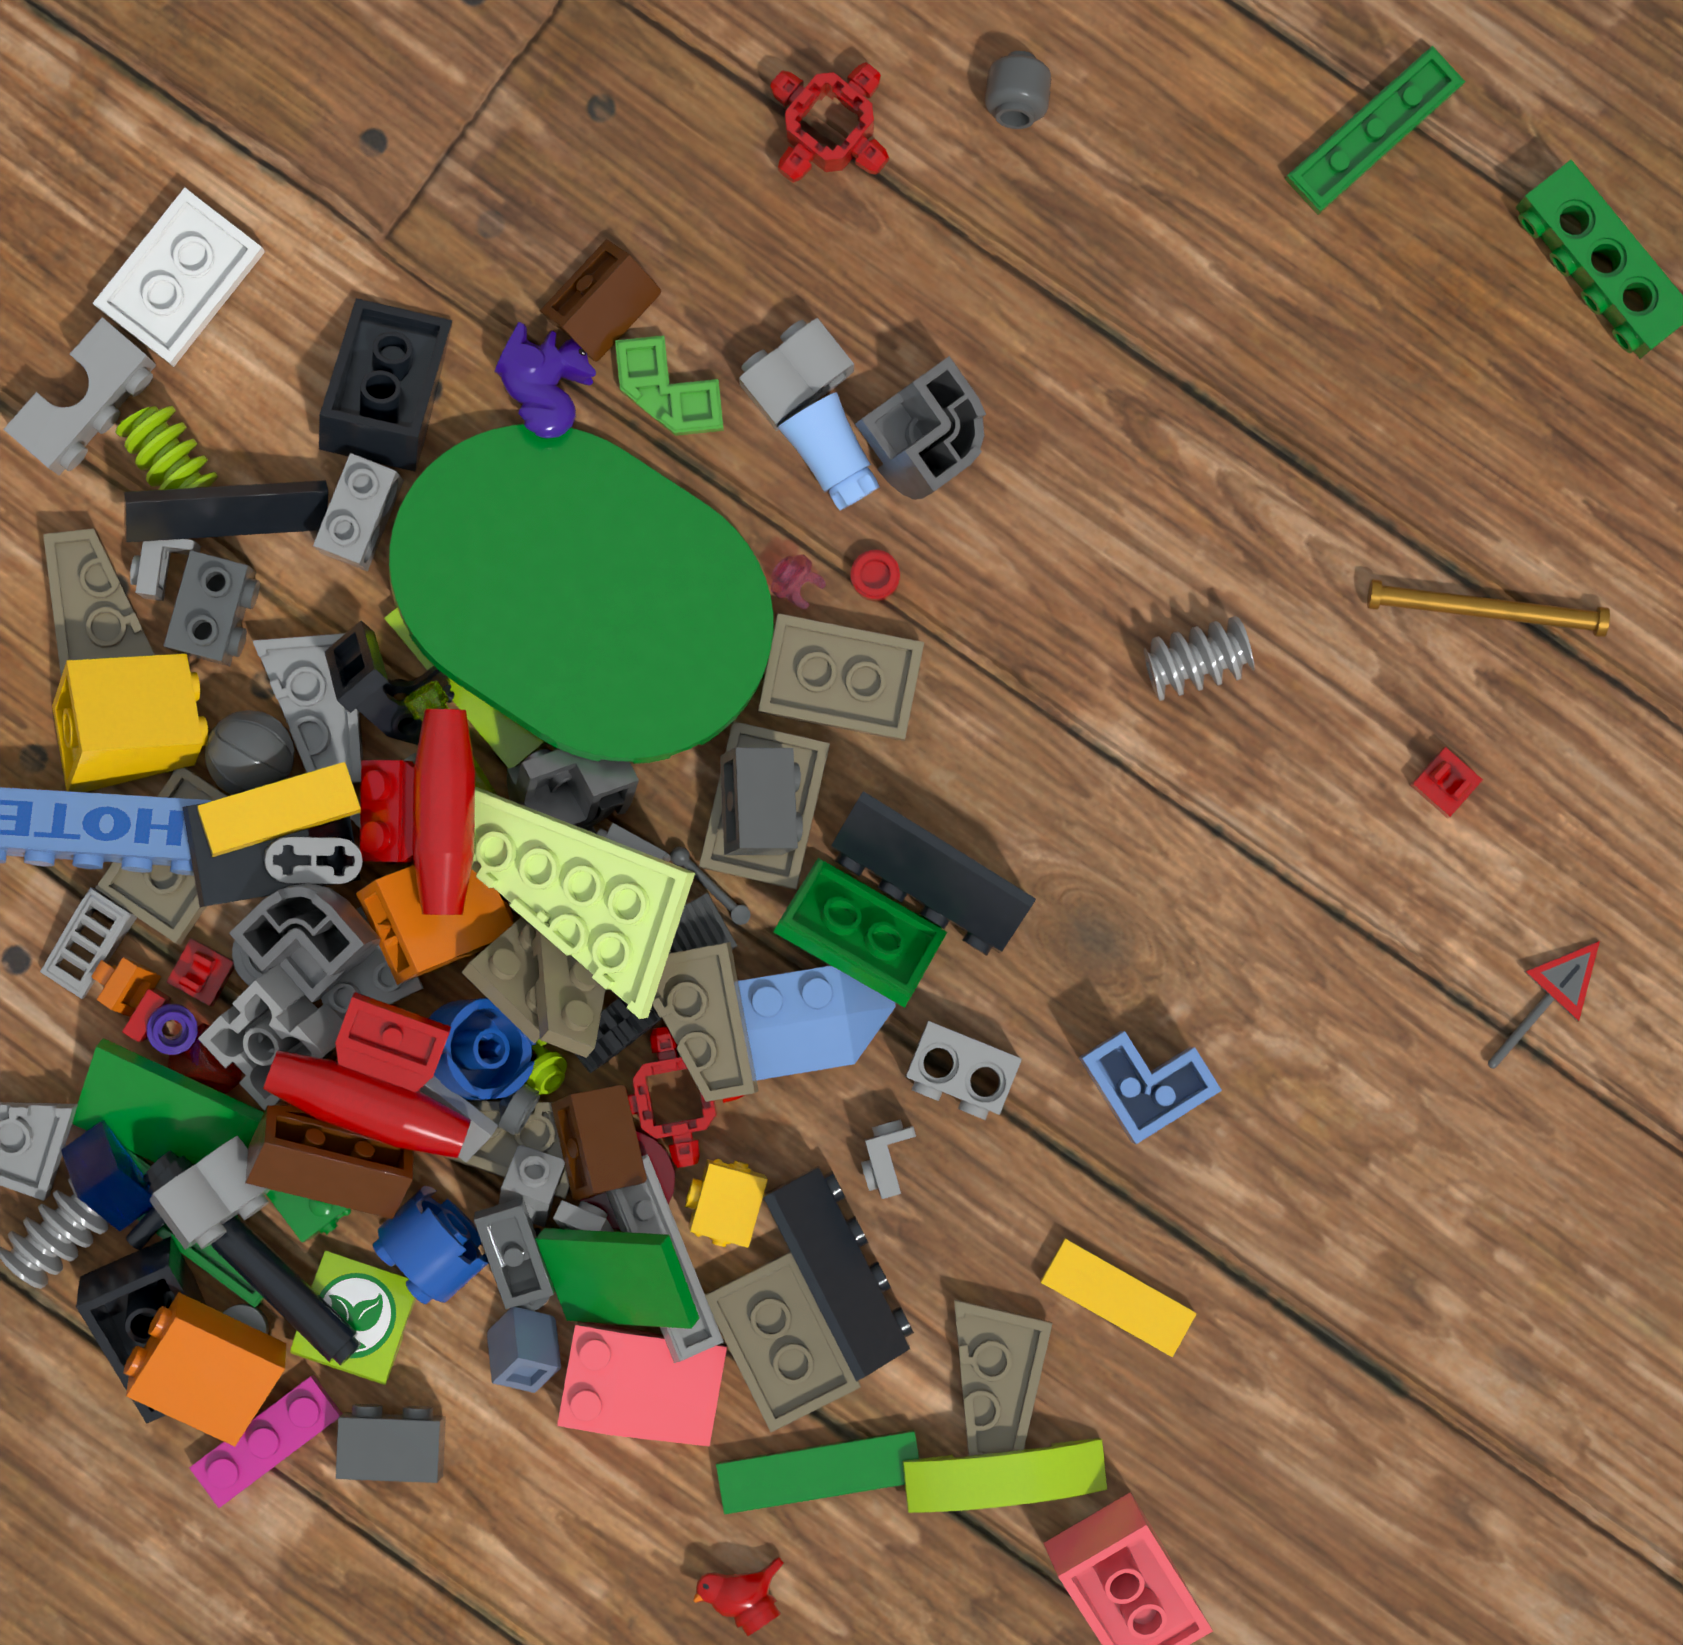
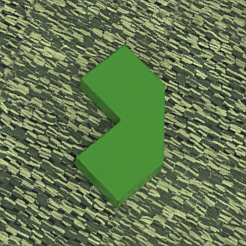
M665 336L615 340L621 393L675 436L724 431L718 379L670 384Z

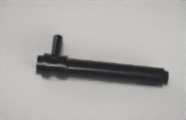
M170 1150L148 1169L142 1179L150 1186L148 1192L153 1195L154 1192L194 1165L184 1155L178 1157ZM154 1206L126 1236L127 1242L135 1249L141 1250L165 1224V1221ZM238 1215L222 1224L227 1232L210 1246L329 1363L335 1360L340 1366L344 1364L361 1346V1343L355 1338L358 1333Z

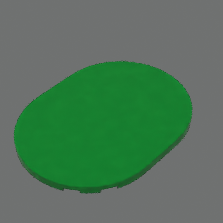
M524 424L496 428L477 434L458 443L433 461L416 479L398 510L390 541L389 577L395 606L398 608L414 644L439 671L538 738L560 750L599 762L600 759L640 764L669 759L672 755L689 750L697 745L701 746L720 734L740 715L759 686L772 646L773 608L765 575L753 551L739 532L722 515L625 450L605 439L574 428H570L565 434L557 438L546 439L536 436Z

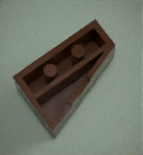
M267 1105L248 1146L245 1183L393 1219L413 1180L414 1151L396 1148L323 1122L293 1105Z

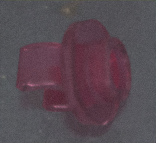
M803 554L795 557H785L776 565L771 574L773 579L771 592L778 598L787 597L791 603L802 609H807L809 603L800 595L801 586L810 581L816 587L823 589L826 583L820 575L811 571L812 562Z

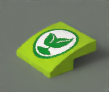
M325 1250L311 1288L358 1333L355 1338L361 1343V1346L340 1366L335 1360L329 1363L296 1331L290 1353L386 1385L403 1340L404 1329L416 1300L406 1286V1281L409 1279Z

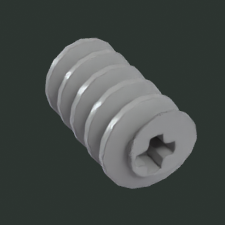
M1237 616L1228 619L1227 633L1221 624L1215 621L1209 624L1208 638L1196 626L1190 629L1189 643L1177 631L1171 634L1169 648L1159 636L1152 639L1150 653L1144 647L1147 671L1159 701L1165 700V689L1168 684H1171L1178 696L1184 695L1185 680L1190 679L1196 689L1200 691L1203 690L1205 674H1210L1216 685L1219 686L1222 685L1224 669H1229L1236 681L1242 679L1243 664L1248 663L1253 671L1255 670L1249 639L1243 623Z
M74 1177L68 1179L74 1193L71 1197L56 1190L53 1196L58 1204V1208L53 1210L44 1204H40L38 1209L44 1221L39 1224L26 1217L23 1223L29 1235L24 1238L14 1231H10L7 1235L13 1249L8 1251L0 1246V1259L5 1266L18 1278L33 1287L41 1289L48 1284L46 1272L57 1275L63 1270L61 1258L67 1261L75 1260L78 1257L76 1244L85 1248L89 1247L93 1243L91 1231L102 1234L108 1230V1222L104 1215L103 1207L94 1195Z

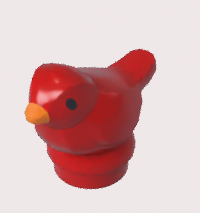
M777 1557L763 1570L752 1573L729 1575L717 1572L706 1573L697 1582L693 1601L695 1603H709L722 1616L734 1617L737 1628L741 1626L748 1637L781 1614L775 1605L777 1600L769 1594V1589L773 1577L784 1562L780 1557Z

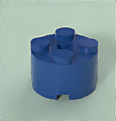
M488 998L452 1001L439 1007L429 1017L431 1020L451 1026L449 1036L434 1076L450 1091L461 1096L466 1101L491 1100L507 1097L515 1093L528 1080L534 1065V1061H531L532 1045H536V1043L534 1044Z
M423 1186L397 1210L393 1219L388 1218L378 1228L379 1238L372 1244L377 1255L389 1266L396 1264L409 1279L406 1281L408 1290L423 1304L429 1303L432 1299L442 1303L447 1302L489 1264L486 1253L482 1255L478 1248L482 1242L474 1224L449 1199H446L441 1205L432 1199L431 1196L437 1190L429 1186Z

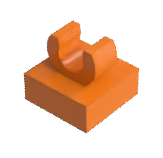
M124 957L118 966H111L101 960L91 975L94 980L105 986L97 1001L110 1010L129 1017L132 1016L147 990L155 988L161 978L159 974L148 967Z

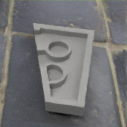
M344 634L253 641L258 656L261 658L270 679V685L275 697L279 701L290 728L289 731L307 773L345 762L352 784L361 783L363 750L360 712L355 709L350 713L337 701L324 653Z
M0 1102V1186L43 1201L50 1196L78 1104Z

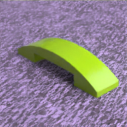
M1101 1438L1052 1443L1051 1447L957 1458L953 1455L902 1461L908 1513L1014 1506L1107 1490Z

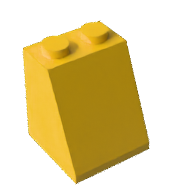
M187 654L66 661L52 704L66 791L88 792L195 765L202 746H206L208 725L204 716H198L196 701L200 697L199 677L197 672H190Z

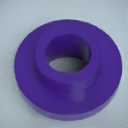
M166 1004L157 1008L150 1015L146 1025V1034L151 1045L157 1051L168 1055L180 1054L189 1049L195 1042L198 1033V1025L194 1015L186 1007L178 1004ZM176 1020L181 1024L180 1032L176 1036L168 1037L162 1033V1027L167 1021Z

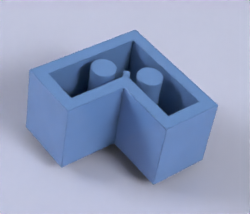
M1120 1031L1078 1057L1127 1137L1134 1144H1138L1222 1091L1195 1047L1185 1049L1150 1071L1127 1033Z

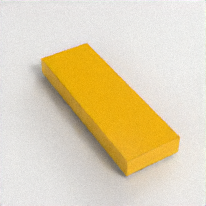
M345 762L197 806L212 857L360 813L361 810Z
M1066 1238L1063 1239L1040 1280L1042 1284L1171 1357L1174 1356L1197 1314Z

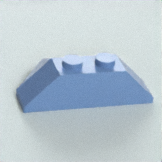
M833 966L738 981L756 1080L855 1064L896 1007L894 1001Z

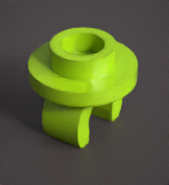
M536 1042V1045H532V1049L536 1052L537 1059L534 1061L532 1073L525 1084L538 1090L540 1095L550 1094L563 1083L567 1062L559 1053L550 1052L547 1048L540 1046Z

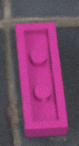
M313 1374L254 1418L235 1447L223 1442L189 1467V1469L217 1507L220 1508L332 1424L342 1415V1412Z

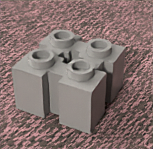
M277 965L257 978L232 1003L234 1006L220 1015L198 1038L225 1068L233 1062L246 1075L239 1082L240 1085L265 1110L267 1105H277L282 1100L263 1089L277 1050L326 1059L336 1050L335 1042L343 1020L327 1003L318 1009L282 967Z

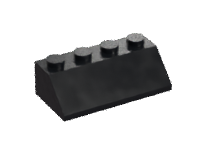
M864 791L831 845V848L839 853L834 860L835 862L858 876L862 874L864 869L881 879L877 888L901 903L906 896L914 899L924 906L919 913L920 915L943 929L946 928L949 922L966 932L962 941L986 956L991 949L998 953L1004 950L1036 900L1033 896Z
M817 1166L766 1192L763 1198L856 1382L910 1350L906 1337L914 1334V1331L901 1306L894 1310L891 1309L883 1293L889 1290L891 1286L879 1262L877 1261L869 1265L860 1247L869 1242L856 1216L846 1220L838 1204L839 1201L846 1197L833 1171L824 1175L820 1166Z

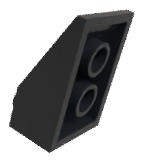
M356 298L319 415V450L349 456L351 453L375 463L416 472L430 423L452 328V320Z
M201 804L182 807L199 907L270 896L288 886L307 884L280 882L271 877L266 871L263 861L264 853L268 845L277 838L212 857L197 811V806ZM350 816L281 836L338 837L350 840L355 844ZM292 845L283 846L282 854L273 856V864L282 866L283 874H291L293 865H309V855L294 854L292 852ZM336 846L333 855L317 856L316 865L331 866L334 869V875H342L343 867L351 866L353 860L352 856L343 853V846ZM360 872L358 873L356 878L352 879L349 882L361 880ZM315 884V885L329 886V885H334V884Z
M171 1236L86 1273L79 1278L76 1308L126 1391L129 1375L124 1374V1367L133 1349L137 1345L144 1348L151 1337L148 1334V1330L161 1306L169 1308L178 1292L206 1305L192 1271ZM132 1399L146 1424L166 1416Z

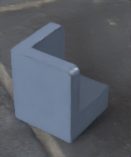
M512 1307L488 1330L487 1341L493 1384L535 1393L561 1369L556 1319L553 1316L519 1307Z

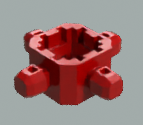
M867 62L858 65L847 76L848 83L834 72L816 74L804 88V81L784 70L771 82L770 89L773 96L784 107L790 105L785 111L787 142L794 146V148L790 146L780 158L778 171L789 181L794 183L801 180L812 169L811 161L824 172L843 171L853 157H855V164L875 175L887 164L889 155L886 149L875 138L871 141L868 140L874 133V116L872 103L865 97L869 99L879 87L881 74ZM826 95L832 100L834 97L838 99L844 107L858 116L859 121L857 127L854 128L842 145H837L834 150H831L828 146L822 147L807 132L801 130L800 121L813 108L814 104L818 100L822 101Z
M668 1027L656 1028L652 1030L650 1039L652 1053H657L658 1061L642 1064L633 1077L635 1094L629 1095L628 1090H626L632 1115L639 1114L641 1129L655 1139L672 1136L673 1144L668 1146L672 1161L677 1168L696 1165L700 1159L699 1139L694 1140L692 1132L708 1129L718 1114L716 1101L706 1102L700 1092L703 1117L656 1125L648 1086V1076L688 1069L682 1057L678 1055V1045ZM744 1095L725 1098L723 1103L740 1099Z

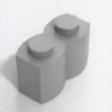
M818 318L808 324L803 319L796 322L781 335L780 339L784 342L781 346L769 354L764 349L751 356L741 367L745 372L739 377L741 388L776 431L779 430L777 428L779 425L829 393L854 372V363Z
M238 1136L229 1140L197 1164L154 1192L149 1200L185 1250L196 1243L201 1249L208 1247L227 1232L222 1225L237 1214L243 1220H246L269 1203L264 1195L270 1189L245 1183L248 1149Z

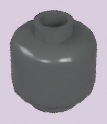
M1014 51L1009 53L1008 56L999 58L992 63L988 71L985 93L987 111L1004 127L1011 129L1030 127L1034 122L1043 118L1049 108L1052 80L1050 69L1042 61L1036 59L1033 54L1026 51Z

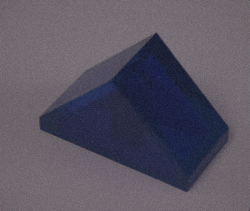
M104 1120L97 1123L61 1150L77 1198L118 1231H122L153 1207L149 1201L152 1197L148 1192L150 1186L142 1179L144 1175Z

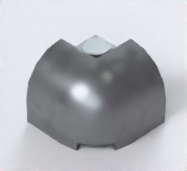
M949 356L863 417L855 425L883 463L877 469L880 474L902 495L916 500L923 499L970 466L981 454L980 448L984 439L983 417L986 415V412L979 397Z
M554 747L552 752L549 749L539 750L528 756L521 765L507 769V788L511 801L595 834L597 833L593 826L607 818L615 810L617 814L626 813L632 803L639 782L630 762L600 759V762L572 755Z
M311 883L292 885L276 891L263 899L229 932L261 971L280 965L311 1002L321 999L354 966L361 964L375 950L381 940L347 899L329 887Z

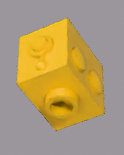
M707 1159L701 1180L692 1178L685 1202L686 1208L693 1209L688 1225L690 1232L694 1233L697 1237L707 1236L712 1240V1244L726 1247V1244L730 1245L733 1243L749 1248L768 1180L765 1174L751 1171V1168H748L749 1164L734 1160V1163L726 1164L721 1159H715L714 1161Z

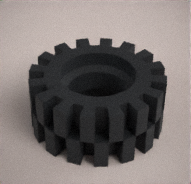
M621 998L602 1010L595 1049L587 1058L575 1054L589 1073H592L619 1054L662 1019L653 1006L648 1018L639 1019L626 1008L628 1004Z

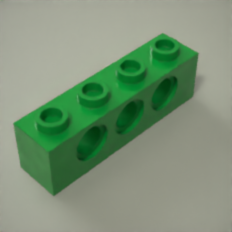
M1569 160L1526 194L1516 206V209L1520 212L1518 219L1525 231L1533 238L1537 239L1540 237L1551 250L1550 259L1554 266L1564 276L1569 277L1571 275L1583 289L1581 297L1585 304L1595 314H1603L1614 327L1612 330L1613 337L1627 353L1634 352L1641 359L1683 325V295L1572 160ZM1560 216H1574L1580 222L1581 234L1572 235L1565 232L1560 225ZM1592 253H1603L1608 256L1612 262V272L1602 273L1597 271L1591 262ZM1634 291L1639 294L1644 304L1643 311L1635 312L1628 309L1623 302V292Z

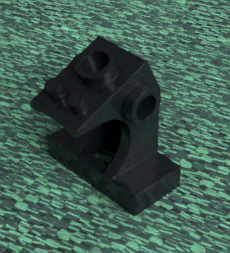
M362 620L324 651L337 701L350 713L357 709L387 737L418 745L425 709H442L444 701L451 703L454 698V691L450 690L452 687L450 679L435 666H432L422 676L412 681L404 679L390 680L386 674L375 632ZM398 693L407 694L402 700L393 698Z

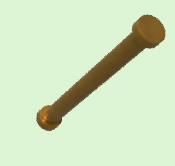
M1371 579L1367 596L1368 609L1378 610L1380 605L1591 630L1594 636L1599 637L1607 635L1610 622V609L1608 607L1598 606L1596 611L1384 586L1382 585V580Z

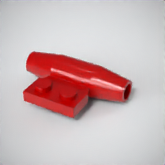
M425 709L415 764L413 761L361 760L360 852L362 861L411 862L414 859L422 914L463 915L474 857L475 765L467 713L463 709Z
M357 992L353 993L335 1042L338 1061L277 1050L263 1087L269 1093L323 1122L396 1148L458 1158L471 1123V1119L419 1091L434 1076L451 1026Z

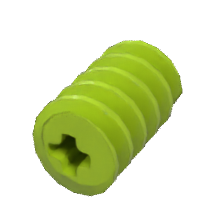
M156 406L141 409L127 417L117 426L116 434L119 437H128L124 445L126 450L131 454H138L135 460L137 467L140 470H149L146 475V481L150 486H160L158 490L211 487L219 477L216 472L204 475L199 473V470L206 464L208 459L205 455L192 459L188 456L196 447L197 442L195 439L179 442L177 438L187 427L183 422L168 425L167 421L176 412L173 406L158 409Z

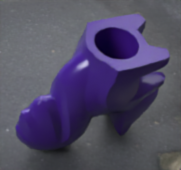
M518 322L502 351L495 368V373L501 377L509 395L522 404L518 414L524 420V426L534 432L536 436L546 439L557 438L565 434L572 427L576 419L575 405L569 394L557 387L559 380L565 378L590 386L593 384L591 377L596 375V370L589 364L587 353L572 339L564 342L558 350L555 347L556 332L551 330L541 345H535L527 340L525 324Z

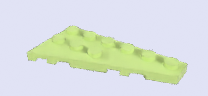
M475 787L474 857L471 869L477 873L476 877L488 888H494L511 903L510 907L565 955H571L593 974L592 978L606 990L610 989L628 1004L626 1008L639 1019L648 1018L695 872Z

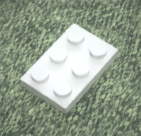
M184 188L95 299L93 304L174 367L262 257L265 250L197 196Z

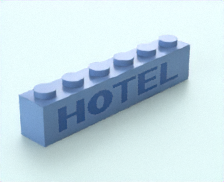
M0 787V863H6L7 856L24 857V863L37 866H54L55 859L73 860V866L85 869H103L104 862L122 863L121 869L144 873L152 872V865L170 866V872L194 876L182 807L208 803L211 800Z

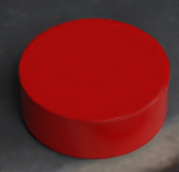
M866 551L859 555L852 565V586L864 599L870 601L884 600L890 597L899 585V565L893 556L885 551Z

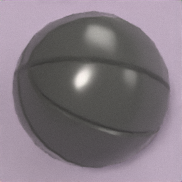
M238 711L219 721L210 732L205 746V763L210 776L216 784L225 792L235 795L287 779L294 763V745L288 731L273 716L260 711Z

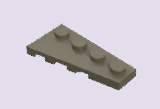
M535 928L536 937L532 940L533 959H538L539 979L536 981L535 986L540 1040L587 1058L595 1049L605 988L592 978L593 974L571 955H565Z

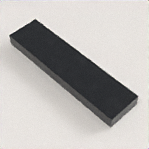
M326 480L124 492L126 542L319 531L328 509Z

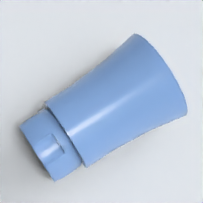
M837 392L813 403L777 427L805 461L824 493L829 491L834 504L840 511L879 488L875 476L867 468L871 463L856 439Z

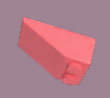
M577 1322L574 1328L557 1426L606 1435L710 1447L727 1346L718 1344L683 1361L674 1363L662 1334L593 1322Z
M1131 1492L1043 1543L1057 1576L1102 1645H1190L1213 1632Z

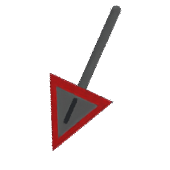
M1600 941L1524 971L1546 992V995L1488 1061L1490 1068L1494 1069L1501 1063L1554 1000L1576 1021L1580 1020Z

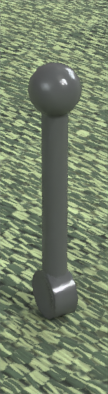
M678 846L671 851L670 859L672 863L695 872L694 877L731 912V919L735 924L743 925L749 921L751 916L750 910L744 905H737L689 859L690 854L685 847Z

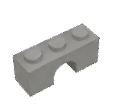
M103 317L69 354L84 367L88 374L89 387L84 398L73 406L57 407L36 392L3 429L47 468L59 476L65 469L71 471L81 463L88 452L85 446L97 432L100 434L107 432L120 416L119 407L130 395L135 397L142 393L153 378L151 371L155 368L156 364Z

